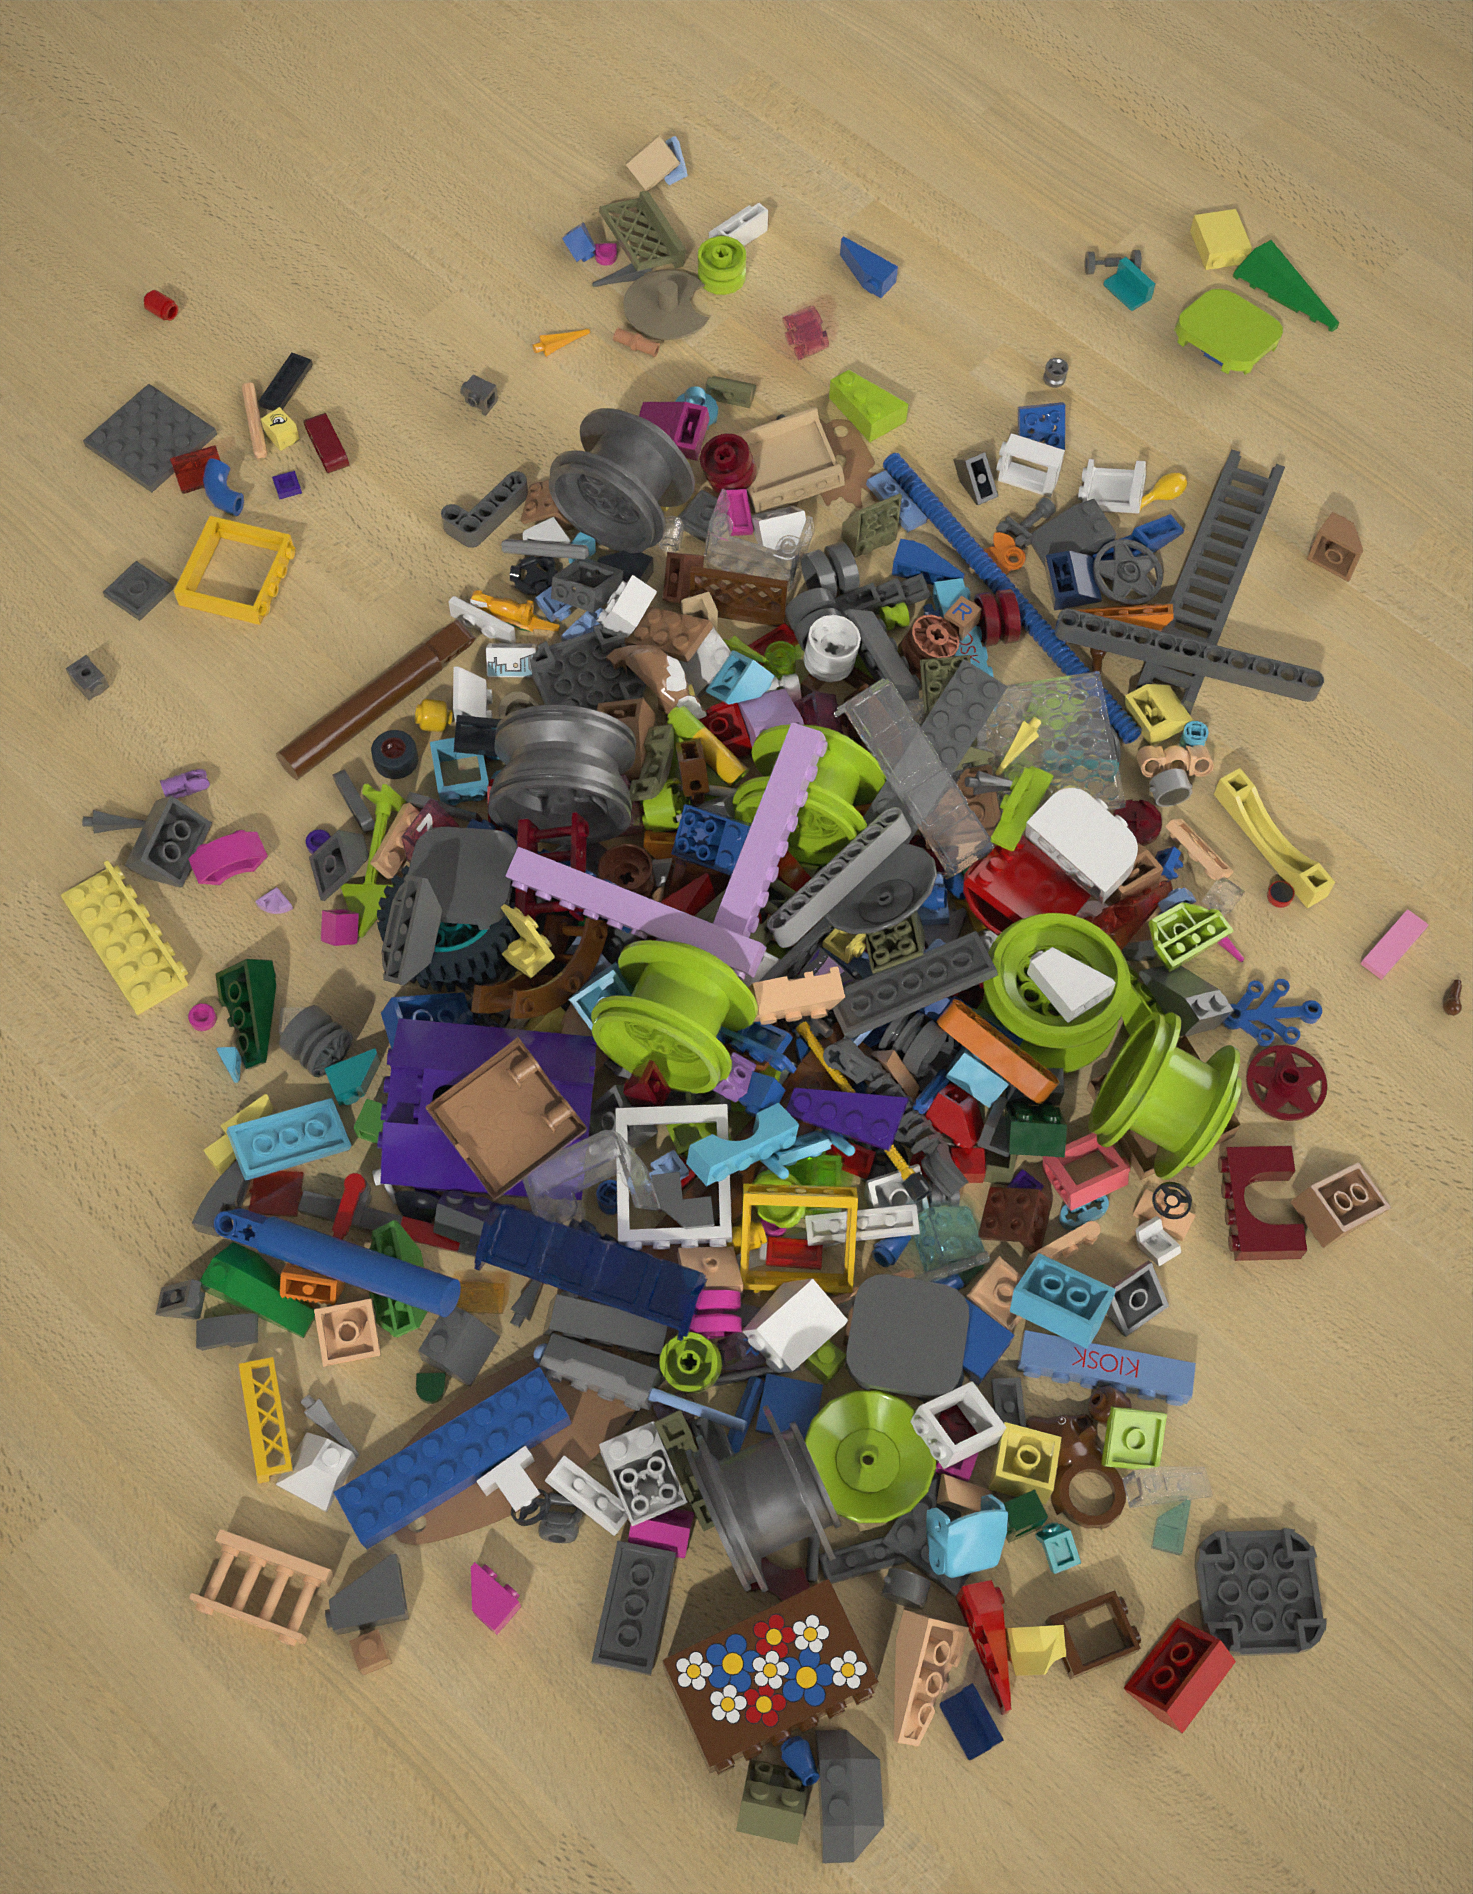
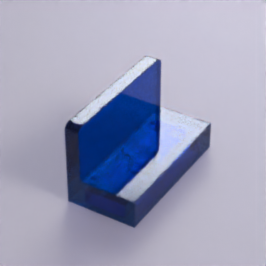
M973 1683L939 1704V1708L967 1760L975 1759L1004 1741Z

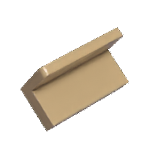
M710 592L681 601L682 614L710 620L717 631L718 610Z

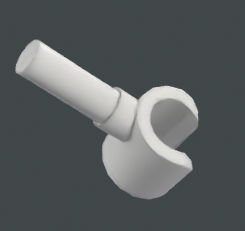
M381 1169L373 1170L372 1174L375 1185H381ZM384 1184L393 1204H397L394 1195L396 1192L392 1185Z

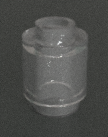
M668 516L665 518L666 531L658 546L664 552H676L681 549L684 526L680 518Z

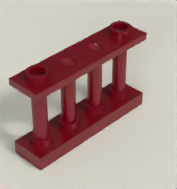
M577 812L572 813V825L539 829L529 819L518 820L517 848H523L556 862L571 861V868L586 873V837L589 836L588 822ZM571 836V850L538 854V843L540 840ZM516 888L515 907L525 917L529 915L535 921V917L538 914L569 911L578 921H584L583 909L575 907L574 911L560 906V901L536 903L535 894L537 891L528 888L527 892Z

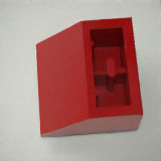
M953 1082L938 1092L925 1116L927 1120L932 1122L931 1125L936 1132L945 1133L952 1138L956 1145L962 1148L967 1147L971 1149L979 1142L984 1129L977 1099Z

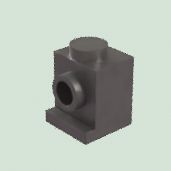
M472 375L461 386L460 394L464 395L465 402L472 407L481 409L482 414L485 416L498 401L496 385L476 375Z
M87 655L66 668L72 683L88 700L102 694L109 687L105 676L90 661Z

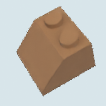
M1332 512L1319 529L1307 560L1349 582L1364 551L1354 523Z

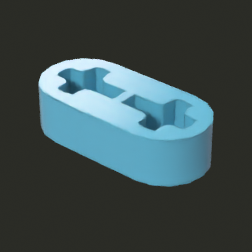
M1104 1195L1093 1200L1095 1203L1101 1202L1099 1210L1096 1207L1087 1210L1086 1208L1090 1206L1091 1202L1070 1211L1067 1205H1064L1059 1214L1061 1226L1073 1231L1089 1221L1101 1218L1109 1207L1107 1196ZM1068 1211L1071 1214L1081 1212L1077 1216L1076 1222L1073 1219H1066Z

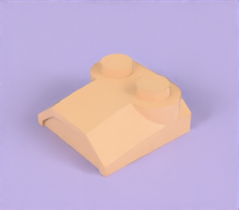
M372 1299L314 1309L323 1367L381 1356L375 1319L376 1312Z

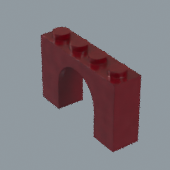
M1292 1146L1226 1147L1221 1157L1218 1158L1219 1173H1223L1224 1182L1221 1185L1222 1198L1227 1201L1225 1222L1226 1225H1230L1231 1235L1228 1238V1246L1230 1252L1234 1253V1260L1301 1259L1308 1251L1304 1224H1268L1262 1222L1252 1215L1244 1199L1245 1188L1252 1183L1289 1181L1296 1171Z

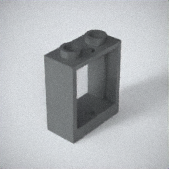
M588 558L584 560L577 559L553 576L551 599L594 613L605 605L613 592L617 590L623 579V570Z

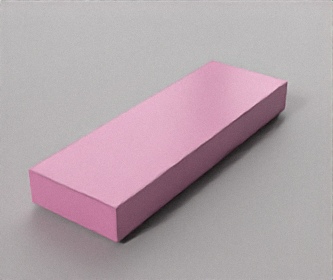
M1407 909L1362 960L1361 965L1382 980L1429 925Z

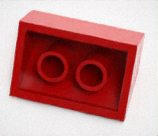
M1176 1618L1125 1685L1124 1689L1158 1720L1183 1734L1236 1661L1220 1639Z

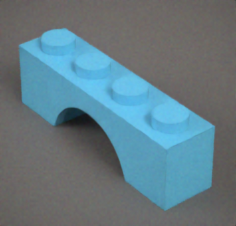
M777 1103L757 1113L753 1128L754 1135L742 1141H728L712 1134L690 1145L686 1164L706 1186L716 1181L720 1182L738 1170H745L751 1164L761 1159L765 1160L783 1148L791 1147L796 1141L799 1124Z

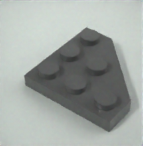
M935 1472L928 1493L909 1513L896 1519L882 1540V1543L955 1597L970 1574L950 1578L945 1574L938 1575L933 1571L929 1561V1547L926 1534L927 1510L938 1508L949 1517L950 1522L961 1517L960 1511L937 1504L941 1476Z

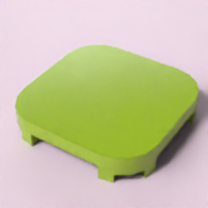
M1212 289L1204 293L1182 311L1174 331L1179 337L1177 343L1182 347L1191 343L1223 363L1220 371L1229 374L1230 370L1243 371L1244 375L1252 371L1254 364L1272 350L1274 352L1283 334V327L1273 316L1229 290Z

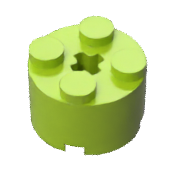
M668 779L661 792L655 798L640 800L644 807L645 814L642 820L646 830L651 829L653 832L678 830L680 822L677 821L676 816L683 811L685 804L689 805L684 792L680 791L677 786L681 784L679 779Z
M685 1332L675 1336L664 1346L660 1355V1369L667 1382L674 1388L687 1393H699L711 1388L717 1381L722 1368L721 1355L716 1345L702 1335L693 1332ZM693 1355V1359L697 1360V1365L692 1366V1370H690V1367L685 1366V1361L690 1360Z

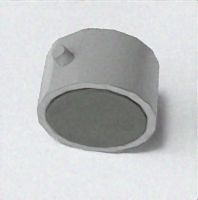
M1170 769L1154 776L1149 783V791L1153 793L1156 804L1161 807L1180 804L1193 793L1192 784L1189 783L1186 772L1182 769Z

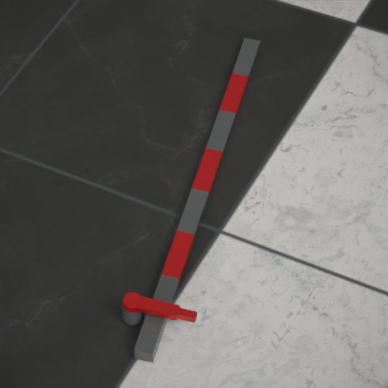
M358 1173L349 1174L345 1178V1190L342 1199L304 1190L298 1207V1211L301 1214L334 1222L332 1227L333 1237L343 1240L344 1236H347L350 1226L373 1231L395 1220L399 1222L416 1243L531 1272L525 1269L526 1264L516 1260L514 1264L503 1260L504 1255L494 1251L486 1254L479 1251L476 1244L472 1242L464 1245L434 1233V1224L369 1208L372 1198L370 1194L371 1188L365 1178ZM548 1253L543 1254L535 1272H532L537 1274L547 1256L550 1255L553 1257V1261L546 1276L598 1290L604 1286L564 1262L560 1256ZM677 1287L662 1306L679 1310L678 1295L685 1293V1288ZM741 1303V1308L737 1311L724 1314H733L741 1317L742 1327H746L761 1308Z

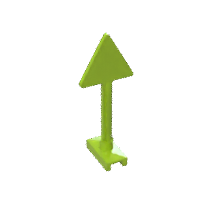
M369 784L363 785L362 794L376 805V821L365 882L363 884H343L341 886L348 910L359 913L358 936L361 938L366 935L377 920V910H381L379 906L380 898H386L384 889L387 885H376L378 870L370 862L384 839L387 820L391 812H399L403 804H406V800L387 784H382L381 791H376Z

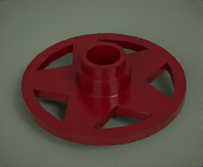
M1276 1045L1262 1050L1253 1058L1246 1073V1087L1252 1101L1261 1111L1279 1120L1298 1121L1313 1115L1321 1107L1327 1095V1078L1322 1066L1311 1054L1294 1046ZM1275 1053L1273 1067L1256 1066L1262 1058ZM1292 1054L1304 1058L1312 1066L1297 1067ZM1253 1081L1268 1089L1264 1103L1257 1095ZM1320 1081V1095L1315 1104L1307 1088ZM1289 1102L1302 1113L1288 1114L1278 1112V1110Z

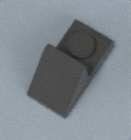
M190 1279L161 1287L155 1315L193 1320L199 1319L205 1293L200 1291L202 1282Z

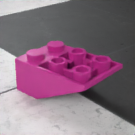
M643 402L639 417L652 422L662 429L675 442L685 458L698 461L710 419L708 408L688 402Z

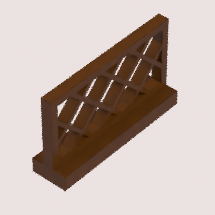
M691 566L690 597L710 592L718 610V618L775 627L785 622V610L788 605V581ZM697 576L706 577L707 580L703 581ZM722 580H728L731 583L727 585ZM715 584L719 589L714 590L710 585ZM746 584H753L756 587L750 588ZM771 587H772V588H779V589H782V590H779V591H777V592H774V591H773L772 589H770V588H771ZM739 588L743 592L739 594L734 589ZM764 592L767 596L761 597L758 593Z

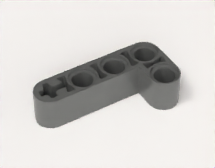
M519 471L509 473L470 512L455 504L443 507L441 517L445 533L468 548L479 546L526 500L528 495L526 475Z

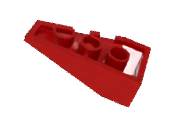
M721 702L705 710L707 716L698 720L737 758L752 754V745L738 703L729 705Z

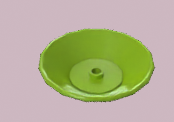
M880 1390L851 1391L830 1400L812 1419L804 1442L837 1515L857 1523H886L909 1513L928 1493L936 1470V1459L932 1456L929 1447L921 1436L915 1432L910 1421L916 1410L904 1399ZM869 1456L873 1459V1463L866 1465L863 1462V1458Z

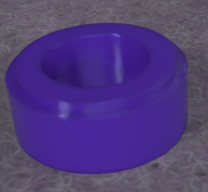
M321 829L310 832L306 837L308 851L313 854L331 837L330 834Z

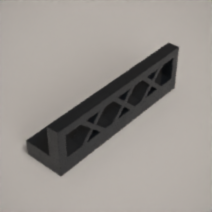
M457 715L453 752L498 757L494 748L496 729L490 728H496L502 719ZM461 724L472 725L473 727L461 726Z

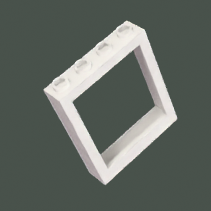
M727 1104L616 1108L619 1245L625 1246V1250H640L642 1245H653V1249H668L670 1244H681L682 1248H696L698 1243H710V1247L727 1246L726 1242H732L730 1175L719 1182L720 1226L694 1229L660 1228L630 1230L627 1125L717 1122V1137L728 1140Z

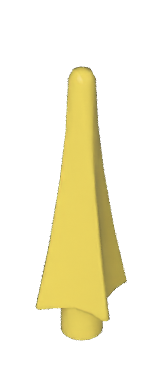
M1033 717L1029 723L1023 720L1010 749L995 772L997 776L1001 775L1008 765L1029 744L1039 737L1037 733V728L1041 724L1039 719Z

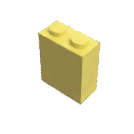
M1232 209L1194 215L1190 233L1205 270L1241 265L1251 253L1252 246L1237 210Z

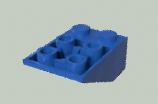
M685 804L671 854L732 876L752 823Z

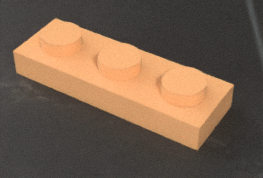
M411 803L403 804L370 862L387 879L393 878L399 870L419 834L416 829L425 818Z
M1172 819L1165 826L1171 832L1170 837L1188 850L1187 854L1190 858L1200 862L1205 867L1204 871L1210 878L1225 880L1231 876L1233 871L1182 819Z

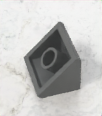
M1146 1261L1110 1286L1115 1288L1116 1292L1106 1314L1121 1334L1126 1337L1169 1307L1152 1262Z

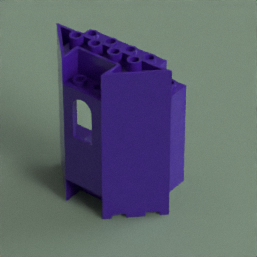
M399 1018L393 1049L388 1048L387 1065L391 1067V1075L385 1076L384 1093H388L387 1104H382L381 1120L385 1122H383V1132L379 1131L377 1148L382 1149L380 1184L413 1186L415 1189L447 1190L467 1194L490 1195L425 1107L433 1102L432 1097L436 1089L444 1085H456L519 1037L555 1088L585 1124L587 1131L501 1197L547 1201L548 1198L582 1201L596 1059V1042L592 1036Z

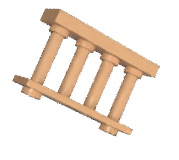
M220 1529L215 1541L222 1547L221 1552L223 1554L204 1596L191 1593L189 1599L197 1604L195 1610L212 1616L213 1611L280 1635L278 1641L295 1647L296 1642L305 1645L307 1638L303 1634L298 1633L299 1627L316 1587L320 1588L321 1584L331 1585L334 1577L332 1571ZM240 1553L249 1557L248 1562H250V1565L232 1606L228 1607L215 1602V1599L234 1557L237 1558ZM267 1563L277 1567L275 1570L277 1576L259 1617H255L242 1611L261 1567L265 1568ZM293 1574L304 1577L303 1582L305 1585L287 1627L271 1623L270 1620L288 1578H292Z

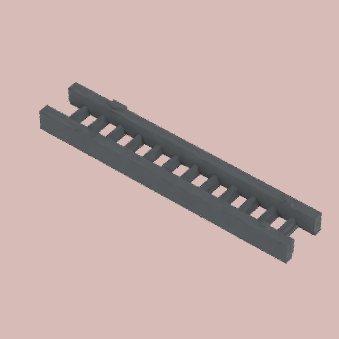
M1231 449L1170 601V604H1173L1174 618L1161 632L1214 645L1218 644L1285 466L1276 464L1275 467H1272L1269 478H1265L1238 469L1241 456H1239L1240 452ZM1232 480H1236L1264 491L1262 495L1232 486L1231 483ZM1228 497L1255 506L1257 509L1254 513L1224 503V501ZM1220 514L1250 524L1248 530L1218 521L1217 518ZM1212 532L1241 541L1243 545L1241 548L1212 539L1210 536ZM1205 550L1235 559L1236 563L1234 566L1205 557L1203 553ZM1199 567L1228 577L1229 581L1227 584L1200 576L1196 574V571ZM1190 586H1194L1221 595L1222 599L1219 603L1188 591ZM1186 604L1215 614L1214 620L1183 610L1182 606ZM1178 622L1207 632V638L1174 628L1175 624ZM1146 662L1136 690L1146 684H1152L1154 678L1184 688L1186 692L1181 705L1185 707L1190 715L1205 676L1197 674L1189 676L1157 664Z

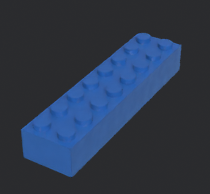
M538 1367L333 1493L360 1543L368 1550L475 1484L478 1479L524 1446L530 1450L572 1423L541 1368Z

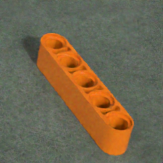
M953 999L937 1019L938 1025L945 1032L1034 1102L1043 1104L1058 1086L1059 1080L1052 1072L963 1002Z

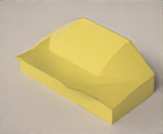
M1063 1625L1005 1628L1007 1659L1012 1664L1015 1676L1046 1675L1048 1669L1056 1660L1066 1657Z

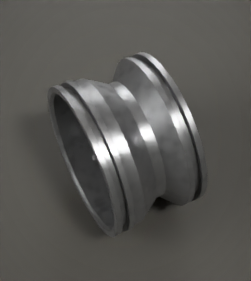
M540 705L523 708L508 714L500 720L496 727L494 748L497 756L506 766L494 779L490 790L488 806L489 815L497 825L510 833L518 835V820L529 819L539 829L572 825V813L577 812L589 825V836L586 837V844L606 841L625 832L630 825L632 804L628 787L620 775L632 767L635 761L636 749L635 735L627 725L605 713L569 705ZM571 836L542 839L540 842L571 845Z

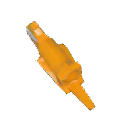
M480 590L474 591L471 596V605L514 626L515 630L533 632L534 629L559 631L560 625L538 619L533 613V601L527 600L526 603H518L509 598H496L485 595Z

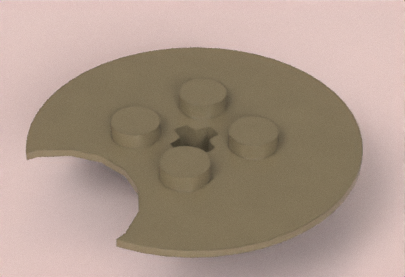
M660 270L648 273L638 278L628 288L623 302L625 316L636 330L652 338L673 340L690 336L699 331L709 320V317L698 314L690 303L693 293L699 288L704 287L705 284L688 273L676 270Z

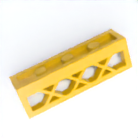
M274 1357L238 1364L258 1484L269 1482V1476L293 1471ZM269 1366L270 1376L263 1385L253 1379L251 1369ZM271 1382L273 1391L267 1388ZM254 1386L260 1389L257 1394H255ZM264 1392L275 1400V1404L268 1413L257 1406V1401ZM275 1410L277 1412L278 1419L272 1416ZM259 1414L264 1416V1419L261 1423L259 1419ZM268 1420L278 1425L280 1429L273 1441L262 1435L261 1431ZM280 1438L282 1441V1447L277 1444ZM263 1441L269 1445L266 1451L264 1449ZM273 1448L284 1454V1465L267 1467L266 1457Z

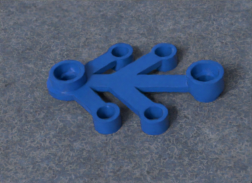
M1277 979L1272 986V991L1257 1009L1246 1010L1253 999L1259 998L1264 991V986L1261 982L1251 981L1237 1004H1230L1234 1010L1232 1013L1236 1014L1238 1018H1233L1229 1015L1222 1024L1231 1030L1241 1028L1255 1038L1257 1043L1263 1047L1271 1045L1274 1040V1033L1272 1031L1281 1036L1285 1043L1293 1045L1299 1040L1300 1031L1292 1026L1287 1028L1276 1019L1300 1017L1303 1022L1313 1024L1321 1017L1322 1007L1318 1002L1309 1000L1304 1002L1302 1006L1272 1008L1280 997L1285 996L1290 989V984L1287 980ZM1277 985L1283 986L1285 990H1279ZM1251 987H1256L1259 992H1253ZM1308 1007L1313 1008L1316 1012L1309 1011ZM1258 1020L1269 1029L1264 1028L1260 1030L1250 1021ZM1287 1033H1293L1295 1038H1290ZM1261 1035H1267L1269 1040H1263Z

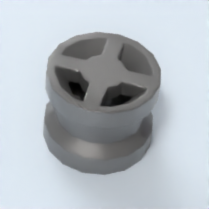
M1053 358L1046 363L1043 376L1046 385L1058 388L1065 384L1068 372L1067 362L1060 358Z

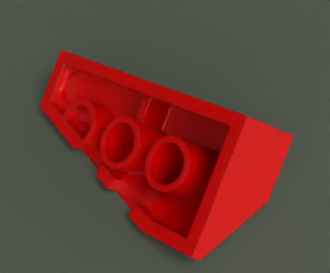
M992 1580L961 1587L955 1598L965 1624L969 1628V1634L1002 1715H1005L1012 1710L1004 1609L1002 1607L1005 1604V1600L999 1586L994 1587Z

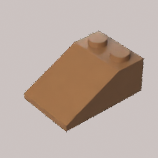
M1359 1162L1311 1185L1291 1201L1298 1215L1303 1219L1323 1248L1340 1240L1391 1208Z

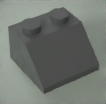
M456 1306L449 1316L438 1317L420 1346L418 1353L422 1361L471 1387L499 1341L500 1336L475 1316Z

